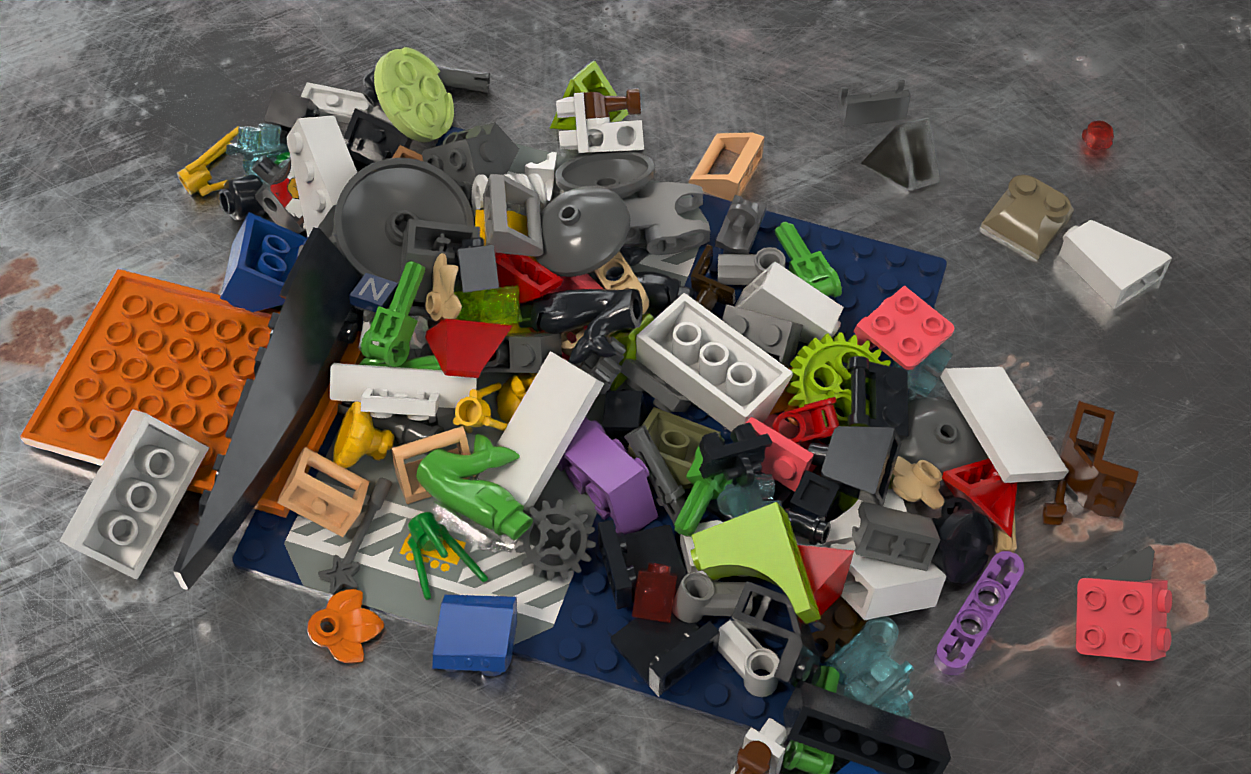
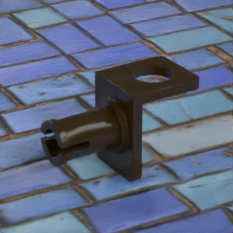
M707 244L691 274V288L695 289L696 293H699L695 301L712 313L717 302L734 306L736 300L735 289L705 277L713 262V246Z

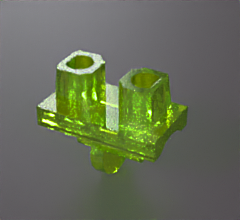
M506 286L465 293L461 291L454 292L462 305L456 320L494 324L522 322L518 286Z

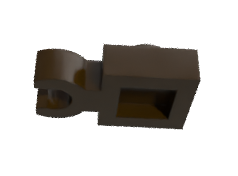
M841 595L820 616L821 619H818L814 625L820 630L812 633L814 643L821 644L825 649L820 662L823 664L831 658L836 644L844 650L869 621V619L864 620Z

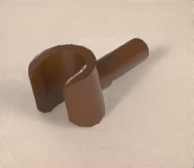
M1060 480L1058 482L1054 503H1044L1042 512L1043 524L1062 525L1063 516L1067 511V506L1064 504L1067 488L1066 481Z

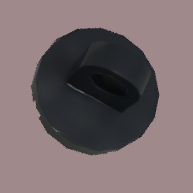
M970 509L958 510L948 517L946 521L932 518L940 537V542L933 556L934 565L946 575V580L961 584L971 581L979 575L989 558V555L985 553L988 545L992 546L994 538L992 525L988 518Z

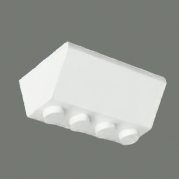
M685 293L636 335V360L731 432L738 425L745 424L751 417L761 423L765 421L793 376L791 370Z
M132 409L63 533L60 542L138 580L209 447L147 413Z

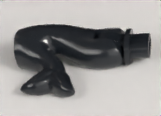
M622 246L620 249V253L630 267L640 263L649 254L648 250L639 246L626 248ZM621 267L610 268L606 273V279L609 281L619 280L622 277L620 275L624 273V269ZM594 271L588 273L603 289H605L600 280L598 279V277L596 276V274L594 273ZM651 271L634 273L648 296L649 308L664 310L683 293L692 299L694 298L695 289L681 286V281L678 279H672L665 274Z
M575 289L550 293L533 301L520 303L518 324L520 328L532 327L536 332L543 330L548 333H565L588 325L584 335L574 346L568 362L578 364L587 360L592 354L609 358L615 356L617 351L605 336L614 331L640 327L643 316L642 299L636 289Z

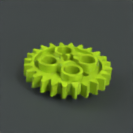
M839 332L834 340L829 333L825 334L820 341L814 338L808 344V347L805 345L797 353L798 356L790 363L793 367L791 369L793 376L790 380L793 382L785 388V391L795 394V396L788 402V405L801 408L809 403L836 397L837 403L834 404V407L839 408L844 414V417L837 414L839 425L843 426L844 424L848 426V416L851 414V374L843 366L842 362L847 363L849 358L855 356L866 357L869 359V362L887 366L891 364V361L880 362L878 358L882 350L878 349L871 353L869 351L870 341L868 340L862 346L857 345V335H853L848 342L845 341L842 332ZM814 377L819 378L825 387L818 385ZM866 378V393H867L868 395H869V378ZM866 399V414L869 415V400ZM822 410V415H823L824 423H825V426L827 427L825 415H824V412H823V410Z

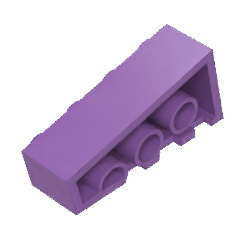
M585 417L559 461L557 468L561 472L565 469L568 478L581 495L587 492L592 502L596 505V512L604 520L609 516L614 520L616 533L623 532V534L637 532L658 517L647 477L650 475L649 471L639 458L633 459L627 454L626 449L618 439L611 440L596 420L590 421Z

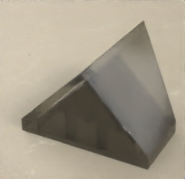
M929 118L895 126L861 164L908 190L941 182Z

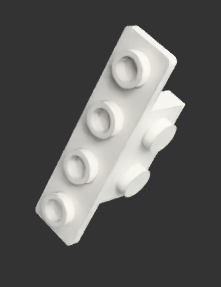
M341 363L332 364L330 369V399L361 402V412H370V415L376 418H389L393 414H406L407 418L411 420H427L429 416L436 415L439 407L456 408L457 403L461 399L469 397L472 389L477 390V378L444 375L442 370Z

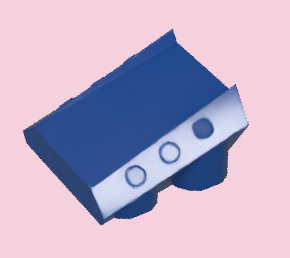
M445 594L441 603L432 669H444L448 672L456 673L462 670L479 671L484 676L496 677L502 672H506L511 663L516 633L517 597Z

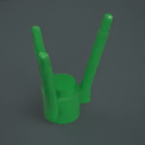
M420 513L410 520L407 527L412 537L407 543L413 552L420 585L426 600L431 598L421 549L423 548L424 551L436 549L442 558H446L448 552L444 548L443 541L452 548L482 582L488 580L486 574L450 535L446 526L438 523L433 513Z

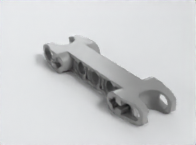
M675 182L652 183L639 190L638 198L623 200L630 214V229L624 245L646 243L647 250L651 254L667 255L699 247L710 241L709 223L702 220L684 219L679 216L681 213L694 210L703 205V190L701 186ZM686 195H693V196H694V197H692V198H687V199L681 198V197L686 196ZM520 207L519 214L526 216L524 208ZM472 210L473 218H474V226H475V217H476V216H475V214H474V211ZM693 233H700L696 236H687Z

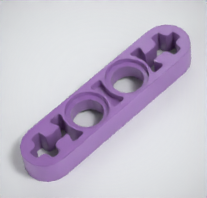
M1002 551L991 559L940 640L934 655V662L942 673L947 675L961 674L976 654L1023 575L1024 563L1016 553ZM1008 565L1012 568L1011 572L1007 573L1001 584L996 580L1001 568ZM982 591H991L997 595L999 602L994 606L985 605L980 601L978 594ZM965 619L975 620L979 623L981 631L975 635L967 634L962 630L960 623ZM957 641L963 644L958 658H955L953 662L946 659L947 653L952 652Z

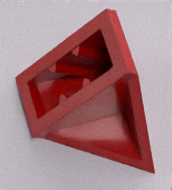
M495 253L499 288L497 289L505 308L540 298L562 285V278L528 256Z
M446 318L427 330L425 339L444 375L479 378L481 371L513 325Z
M989 458L943 472L942 479L954 497H960L969 501L974 507L975 512L985 515L991 525L1012 538L1017 482L1004 483Z
M798 545L821 616L842 594L855 550Z

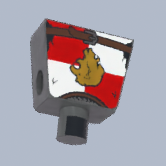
M263 155L252 167V170L265 181L255 194L256 200L277 225L295 233L304 231L305 223L291 157L277 166L268 156Z

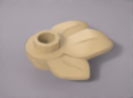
M443 253L435 261L432 274L433 287L432 291L427 294L425 302L426 311L434 321H443L446 318L456 319L462 308L458 297L454 294L458 266L447 265L446 254Z
M898 456L893 471L895 477L891 481L893 491L906 501L916 502L922 499L932 509L941 508L944 504V498L939 492L940 481L942 480L941 472L928 461L919 460L917 464H911Z

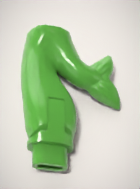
M476 434L474 452L472 454L459 455L438 448L430 452L420 462L416 478L430 495L449 509L489 530H494L498 536L506 534L512 540H517L533 523V518L523 512L524 506L516 501L512 494L502 486L485 480L462 479L482 473L488 468L504 466L518 459L520 456L515 451L507 447H495L486 436Z

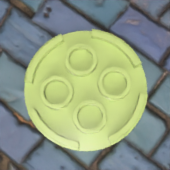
M404 47L392 50L379 59L374 72L376 94L384 113L401 133L418 142H431L447 133L452 126L454 118L452 94L446 92L441 79L437 75L440 70L428 57L417 50Z

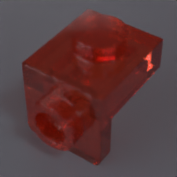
M648 563V569L641 568L639 570L632 617L671 622L678 579L677 573L670 572L671 566Z

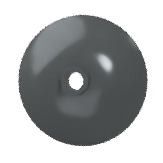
M607 151L590 153L562 164L555 173L556 184L564 192L583 186H601L614 191L622 199H625L644 188L655 175V164L648 156L636 152Z
M583 186L562 193L553 199L540 213L543 254L534 257L539 264L558 276H580L602 267L620 251L627 239L630 229V214L627 206L617 193L601 186Z
M936 397L919 398L908 402L909 436L901 441L902 444L898 456L911 464H917L919 460L928 461L942 475L944 471L989 458L955 402ZM941 432L946 433L950 438L944 437ZM942 479L940 481V494L942 496H954Z

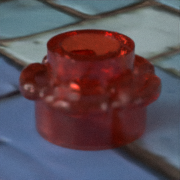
M1093 121L1082 132V140L1086 141V146L1092 150H1106L1113 144V128L1107 122Z

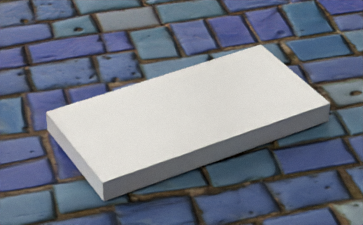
M550 351L495 446L507 447L518 453L520 457L504 466L488 468L480 473L478 478L502 486L512 494L516 501L524 506V510L529 512V508L535 505L604 383Z
M1003 367L945 368L940 378L1004 483L1064 479L1068 469Z

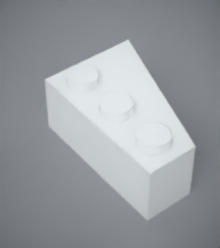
M335 116L298 118L286 138L307 237H309L313 227L320 228L327 237H331L337 201L343 188L357 173V170Z

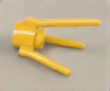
M236 127L197 160L177 172L180 182L190 195L199 192L204 197L213 191L223 189L227 180L208 184V181L212 180V176L206 166L232 147L230 141L241 133V127Z
M501 383L491 384L479 390L472 389L469 397H465L457 403L455 408L456 417L453 419V423L463 426L467 433L473 432L472 427H482L484 425L504 431L508 424L491 418L489 404L482 400V397L501 389Z

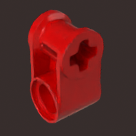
M836 397L806 404L804 407L783 412L773 421L772 429L780 433L778 427L780 421L784 418H792L799 425L798 434L790 439L795 443L811 439L814 441L832 436L834 429L840 426L834 404L837 403ZM822 410H823L824 415H825L827 427L825 426V423H824V419H823V415H822Z

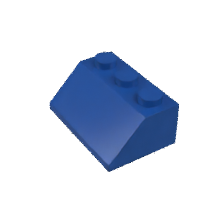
M249 212L232 243L220 299L227 301L234 307L244 308L251 312L283 305L285 299L280 297L282 287L298 258L300 245H304L308 238Z

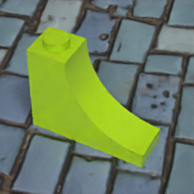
M777 502L691 535L695 548L691 549L690 552L693 563L698 571L702 570L712 580L739 575L764 579L775 584L786 593L795 613L806 624L821 619L788 514Z

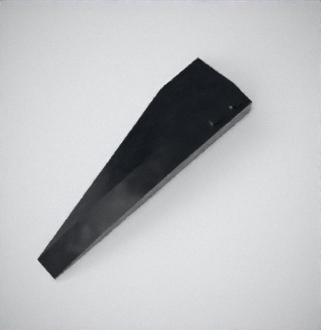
M313 227L282 287L280 297L285 299L280 314L272 313L268 324L269 329H271L267 348L259 347L255 357L254 374L256 377L254 380H246L225 435L227 439H231L225 455L218 454L212 469L217 472L212 491L204 490L201 496L198 512L200 522L199 524L191 523L177 558L173 572L183 589L189 590L265 493L293 450L330 383L332 364L340 363L348 345L352 344L357 337L358 324L364 311L350 304L349 295L362 279V276L320 228Z

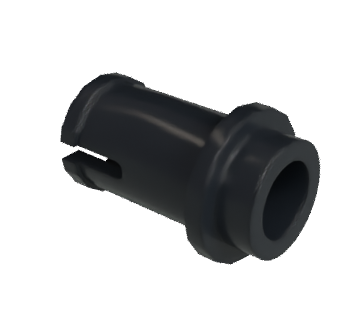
M791 508L785 509L794 535L808 539L811 545H816L817 543L823 545L826 542L831 524L826 522L823 516L814 518L794 511Z

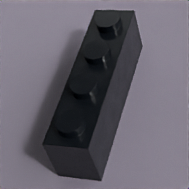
M800 680L783 711L787 739L887 774H943L951 760L943 731Z

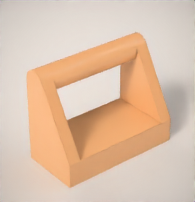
M753 132L717 133L692 174L689 184L701 186L703 192L733 201L735 195L741 196L763 156L765 137ZM722 149L739 154L729 174H708Z
M463 426L391 448L395 473L406 504L432 497V495L421 486L416 478L418 466L423 459L404 464V460L456 443L457 448L448 450V452L470 455ZM476 475L462 479L476 480Z
M304 447L277 503L344 537L361 513L370 481ZM306 465L354 489L353 497L351 498L304 473Z

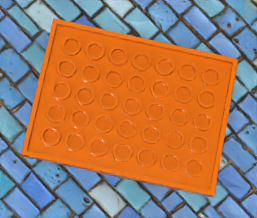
M117 269L20 437L26 445L102 465L129 414L134 409L149 414L209 447L187 490L203 494L204 490L212 491L217 472L212 469L218 454L225 455L231 441V439L225 437L246 380H254L256 377L254 374L255 357L259 347L267 348L271 333L268 324L272 313L280 314L281 311L268 308L251 312L244 308L232 306L227 301L220 299L221 295ZM358 331L355 341L348 345L340 361L341 364L359 365L363 360L364 356L359 350L361 331ZM330 383L293 450L253 509L287 517L290 509L277 503L285 483L304 447L318 453L338 412V404L342 403V401L330 399ZM306 465L304 473L308 474L311 466Z

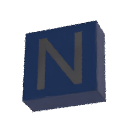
M365 273L349 295L350 304L373 312L377 311L378 306L387 309L393 300L398 283Z

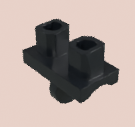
M750 422L738 425L732 430L730 434L733 441L732 444L725 445L720 433L717 432L704 435L699 443L703 457L699 471L703 479L723 473L727 481L736 479L741 487L753 484L754 473L762 470L761 462L765 459V449L773 443L768 433L759 436Z

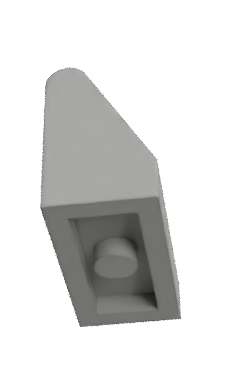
M490 174L483 193L486 243L494 244L495 253L525 256L542 255L543 241L539 194L505 175ZM506 203L526 205L528 237L508 227Z

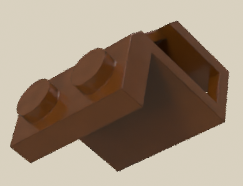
M1079 401L1059 453V457L1068 469L1064 480L1078 496L1077 501L1083 508L1092 510L1100 516H1111L1119 519L1136 484L1139 471L1102 460L1115 412ZM1083 413L1103 419L1093 443L1077 438ZM1083 450L1090 452L1089 457L1084 453Z

